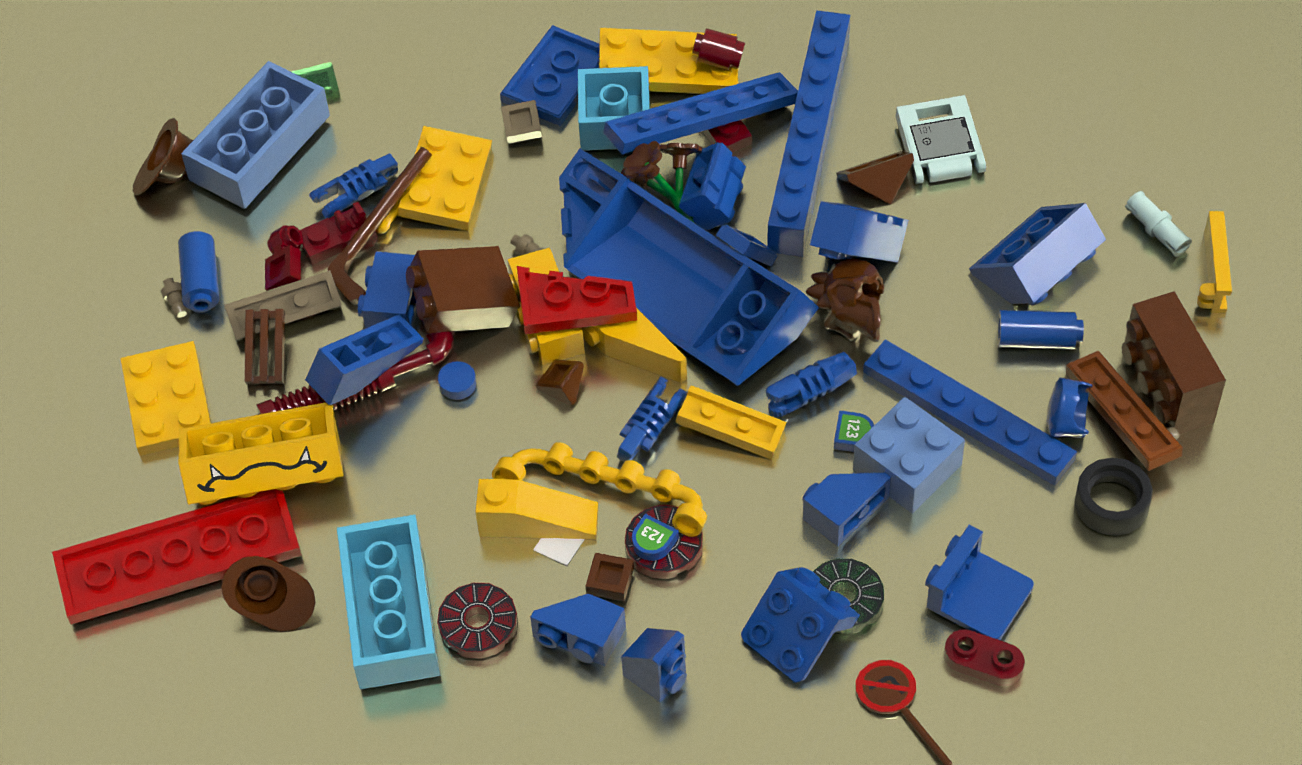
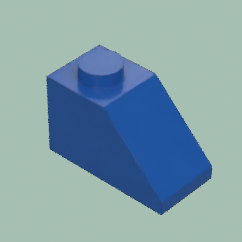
M885 472L829 474L820 484H812L805 492L802 499L803 520L838 547L889 499L891 476Z

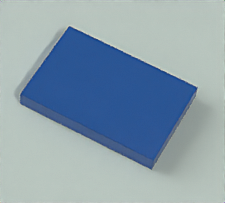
M552 25L500 93L501 102L511 105L535 100L539 118L561 126L578 103V69L599 68V43Z

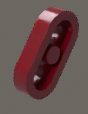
M971 630L955 631L948 636L945 642L944 659L947 665L954 671L1004 687L1017 683L1023 675L1024 655L1019 648L1010 643ZM965 644L969 645L972 649L964 651L959 646ZM1004 657L1011 662L1009 664H1002L998 659Z

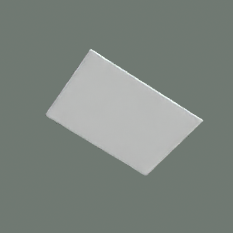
M541 538L533 550L567 566L585 539Z

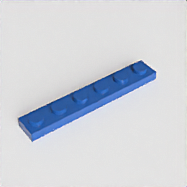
M778 72L605 121L603 133L623 155L633 152L642 143L648 145L652 141H657L660 144L793 105L796 102L798 90Z
M886 339L864 363L863 373L1054 486L1076 460V450Z

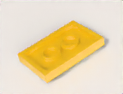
M423 126L415 154L420 147H423L432 156L403 193L398 206V216L468 231L491 153L492 140Z
M194 341L120 358L136 447L140 456L179 447V429L211 423Z

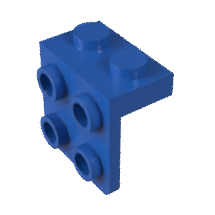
M969 524L961 537L955 535L950 541L945 552L947 558L941 566L935 564L929 572L925 581V586L929 587L926 608L968 630L1001 640L1033 591L1034 582L1031 578L981 553L983 531Z
M803 567L778 571L741 632V637L745 643L794 682H801L807 678L834 632L852 628L860 616L859 613L850 607L851 603L846 597L835 591H829L819 583L820 578L814 572Z

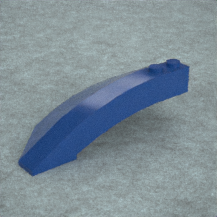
M581 148L560 175V191L564 195V208L561 209L562 235L566 237L567 253L563 254L564 268L580 279H584L587 276L632 281L636 308L668 340L735 385H740L795 341L819 309L801 290L742 255L651 195L623 174Z

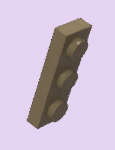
M327 271L225 304L224 307L235 340L245 337L246 310L260 311V309H268L269 311H275V309H283L285 311L286 324L341 306L342 304L331 271ZM256 320L255 334L260 332V320ZM269 320V329L274 328L275 320Z

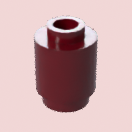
M706 28L704 35L697 33L692 53L698 55L697 62L729 71V68H739L745 42L738 41L737 36Z

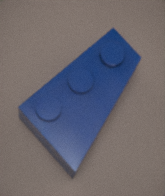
M821 201L810 245L820 248L818 255L838 260L852 259L854 255L898 262L909 220L846 204Z

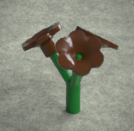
M652 141L648 145L645 143L638 145L634 149L633 154L625 159L621 174L635 184L638 183L644 188L650 187L669 199L678 213L694 223L693 216H688L679 207V203L683 194V169H687V156L692 153L702 152V147L692 143L660 145L657 141ZM662 153L673 156V169H676V192L659 173L660 168L657 166V163L661 160Z

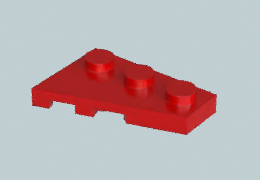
M517 266L525 334L637 321L632 281L595 276L577 279L564 277L563 272L549 270V274L530 272L529 267Z

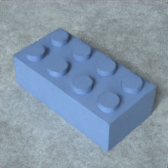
M268 61L181 153L189 181L245 209L330 116L325 89Z

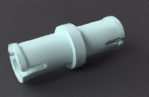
M1139 191L1130 197L1125 208L1146 227L1145 232L1150 237L1155 236L1172 252L1174 257L1180 256L1190 247L1192 239L1187 237L1171 221L1172 216L1167 211H1161L1145 196L1143 191Z

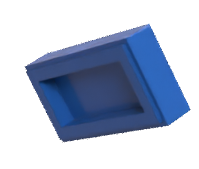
M727 224L722 225L716 234L717 237L742 255L772 266L778 257L776 255L777 252L754 236Z

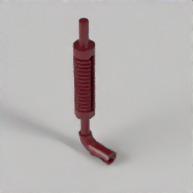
M455 331L428 333L426 338L429 344L425 345V350L402 358L357 394L332 404L333 410H337V406L343 408L344 403L350 405L351 400L354 403L357 402L358 398L363 400L364 395L370 397L371 393L376 395L378 390L384 392L396 387L394 377L430 363L435 366L442 362L451 352ZM310 385L308 388L303 386L301 391L295 389V394L290 391L288 396L282 394L281 399L277 396L275 401L269 399L256 404L257 415L326 403V401Z

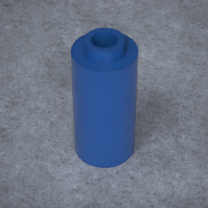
M201 231L186 233L178 240L182 303L186 308L195 312H206L215 307L219 302L214 238L210 234Z
M999 311V348L1075 350L1076 342H1083L1084 323L1083 320H1077L1076 312Z

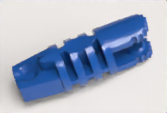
M390 153L374 161L369 159L359 164L358 167H354L341 176L310 192L309 196L314 203H320L338 193L339 197L330 201L322 209V214L325 218L329 219L334 216L335 211L340 210L342 212L352 206L353 203L361 201L373 192L388 184L387 180L398 173V163Z
M845 352L826 359L818 360L813 365L806 366L804 370L796 371L795 375L790 374L766 388V397H768V400H771L768 403L770 416L774 418L782 417L807 405L808 401L812 402L817 397H822L827 392L834 391L857 374L856 364Z
M660 376L621 430L619 435L625 439L619 446L617 458L625 462L633 460L641 448L648 452L682 405L688 392L679 389L667 405L659 399V396L664 393L668 380Z

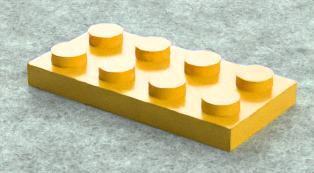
M600 28L599 68L648 66L649 91L704 94L738 84V69L729 68L728 71L697 62L698 55L693 54L692 50L697 33L700 32Z

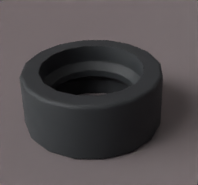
M1113 457L1099 459L1088 465L1079 476L1074 504L1080 519L1086 526L1098 533L1112 536L1129 534L1139 528L1147 518L1153 488L1147 474L1136 464L1125 459ZM1099 483H1120L1130 488L1136 495L1137 501L1135 506L1129 510L1119 512L1106 510L1097 505L1090 497L1091 489Z

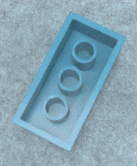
M416 514L337 527L353 667L359 688L366 689L440 676Z

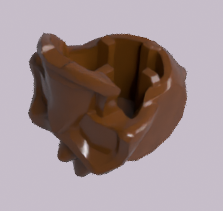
M855 258L833 264L830 272L813 273L811 279L815 284L807 288L806 294L818 300L816 305L819 308L827 310L828 315L824 320L825 328L841 333L849 340H855L861 332L871 341L879 342L881 326L879 300L881 294L884 293V285L877 268L867 261Z

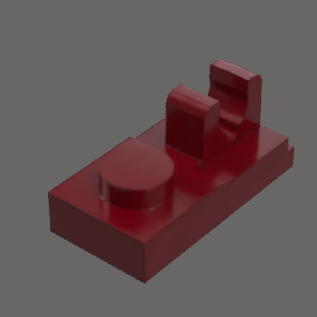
M359 202L353 203V208L341 213L340 210L334 212L333 217L323 219L300 230L303 236L301 248L311 265L341 253L367 219ZM376 231L373 233L369 240L377 237Z

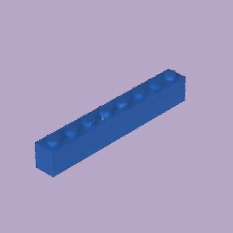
M816 10L768 221L767 246L778 254L799 257L804 255L849 46V14Z

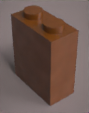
M499 246L418 250L411 265L407 267L406 282L408 287L413 290L416 299L417 315L420 319H423L427 333L509 327L518 311L517 309L520 307Z

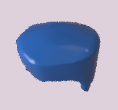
M1061 377L1056 381L1047 408L1046 422L1050 436L1054 438H1084L1089 433L1085 429L1089 396L1086 389L1093 387V384Z

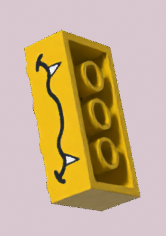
M327 402L179 429L178 464L188 505L195 503L208 505L217 502L219 499L233 496L246 498L254 496L260 491L271 489L289 490L298 484L309 482L327 483L336 477L344 476L340 440L333 405H329Z

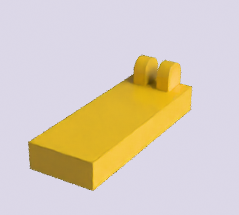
M1209 211L1204 230L1208 283L1200 286L1197 305L1201 308L1211 309V313H1226V296H1231L1232 286L1224 211Z
M690 385L687 396L676 418V423L682 427L691 428L770 460L774 456L787 423Z

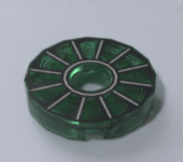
M836 558L822 563L813 571L820 578L819 583L829 591L847 590L855 595V599L850 602V607L860 614L859 618L852 628L834 633L854 634L862 631L863 627L868 626L870 623L872 625L878 620L884 607V585L878 573L871 567L854 559Z

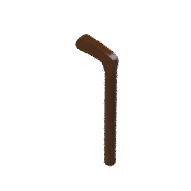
M420 147L349 243L328 267L334 283L353 305H358L360 295H365L366 291L348 276L349 267L431 158L432 154L423 147Z

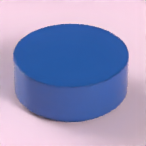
M460 361L451 362L443 366L438 374L441 393L447 398L454 400L470 396L476 388L474 369L469 364Z

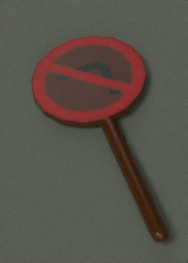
M878 660L865 666L859 672L856 679V695L860 703L870 711L879 714L901 712L942 764L952 765V761L907 708L913 702L916 695V680L912 672L903 664L892 660Z

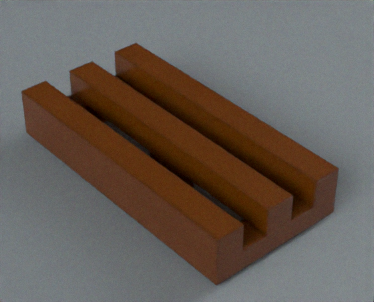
M260 309V311L246 310L244 379L246 385L284 384L285 311L283 309H275V311H269L268 309ZM256 320H260L259 376H255ZM269 320H275L274 376H268Z

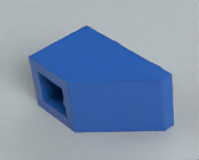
M591 594L581 595L534 610L530 616L532 634L539 643L549 648L559 647L571 652L575 658L582 662H595L604 667L626 629L624 608Z
M647 628L621 656L623 676L660 703L669 693H676L682 687L687 677L684 635L676 630Z

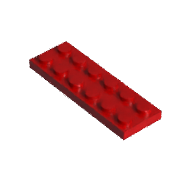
M277 489L260 491L251 497H237L52 552L65 611L70 625L222 580L229 567L244 557L259 556L279 563L302 556L282 490Z

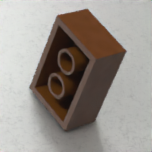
M1175 291L1132 304L1130 318L1126 323L1127 332L1125 342L1122 344V354L1126 363L1132 364L1136 370L1138 382L1143 393L1149 394L1154 403L1155 414L1162 424H1166L1167 428L1175 427L1179 434L1213 424L1226 379Z

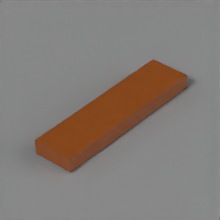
M1099 351L1066 364V374L1071 380L1093 384V387L1086 389L1089 395V402L1148 471L1182 457L1183 447Z

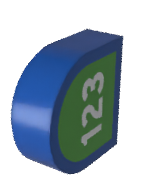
M839 410L834 449L854 452V444L874 426L873 421L861 413Z
M644 514L632 533L634 552L640 558L648 561L664 558L679 539V530L647 514Z

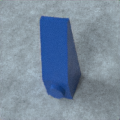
M398 314L319 348L305 381L329 405L335 404L357 394L421 345L424 338Z

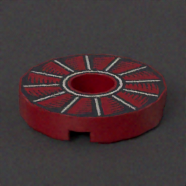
M657 505L644 509L633 517L626 528L625 551L629 559L634 560V567L640 573L651 578L671 579L678 577V573L686 569L688 572L701 557L703 547L702 531L697 536H686L679 532V539L664 558L659 560H644L634 552L632 533L644 514L675 528L672 524V518L678 507Z
M475 582L460 586L447 595L439 607L437 619L443 643L448 648L450 647L457 651L458 655L475 659H483L502 651L505 648V644L515 636L518 623L513 599L502 588L490 583ZM477 614L485 615L489 619L481 627H472L467 624L469 618Z

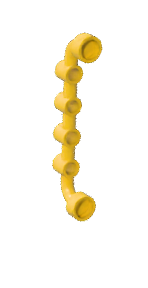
M561 442L554 443L549 451L530 448L521 450L513 454L512 457H502L492 471L493 479L523 481L526 476L524 466L527 464H538L544 466L548 472L555 475H560L564 471L578 474L582 480L590 484H596L600 480L613 483L619 490L625 493H633L637 489L651 493L656 500L661 502H669L672 499L680 500L685 503L679 505L672 518V524L675 529L686 536L699 535L707 521V515L702 509L703 504L700 496L693 489L680 485L681 479L674 471L668 469L661 470L657 478L645 476L642 465L633 460L625 461L621 469L609 467L607 457L597 451L589 452L585 460L573 458L572 449Z

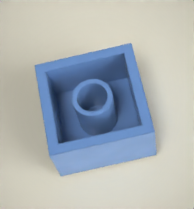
M904 397L854 444L853 470L857 473H887L891 476L890 498L913 514L962 465L965 439Z

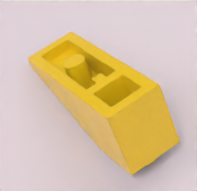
M638 309L637 321L581 327L586 342L591 346L596 345L606 356L680 383L687 380L686 357Z
M479 479L475 513L480 537L596 540L599 506L596 501L521 480Z

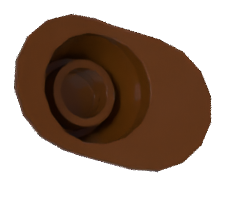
M175 118L169 119L163 125L153 149L136 175L132 189L135 195L146 191L154 181L175 183L187 176L181 153L193 140L178 131V121Z
M259 556L244 557L229 567L224 574L221 584L223 598L231 609L268 628L278 631L295 630L303 626L313 615L316 601L314 590L308 580L299 573L271 559Z

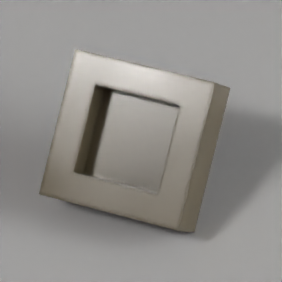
M535 100L501 106L508 144L542 137Z

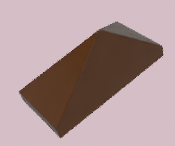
M896 152L836 172L837 179L891 205L914 162V156L910 152Z

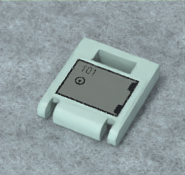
M965 95L896 108L895 118L905 152L913 153L914 162L910 169L915 184L923 183L922 168L927 167L926 171L930 183L971 176L972 163L970 159H973L977 173L986 171V161ZM948 114V116H946V117L934 118V119L923 120V121H919V120H918V119H920V118H926V117H932V116H937V115Z

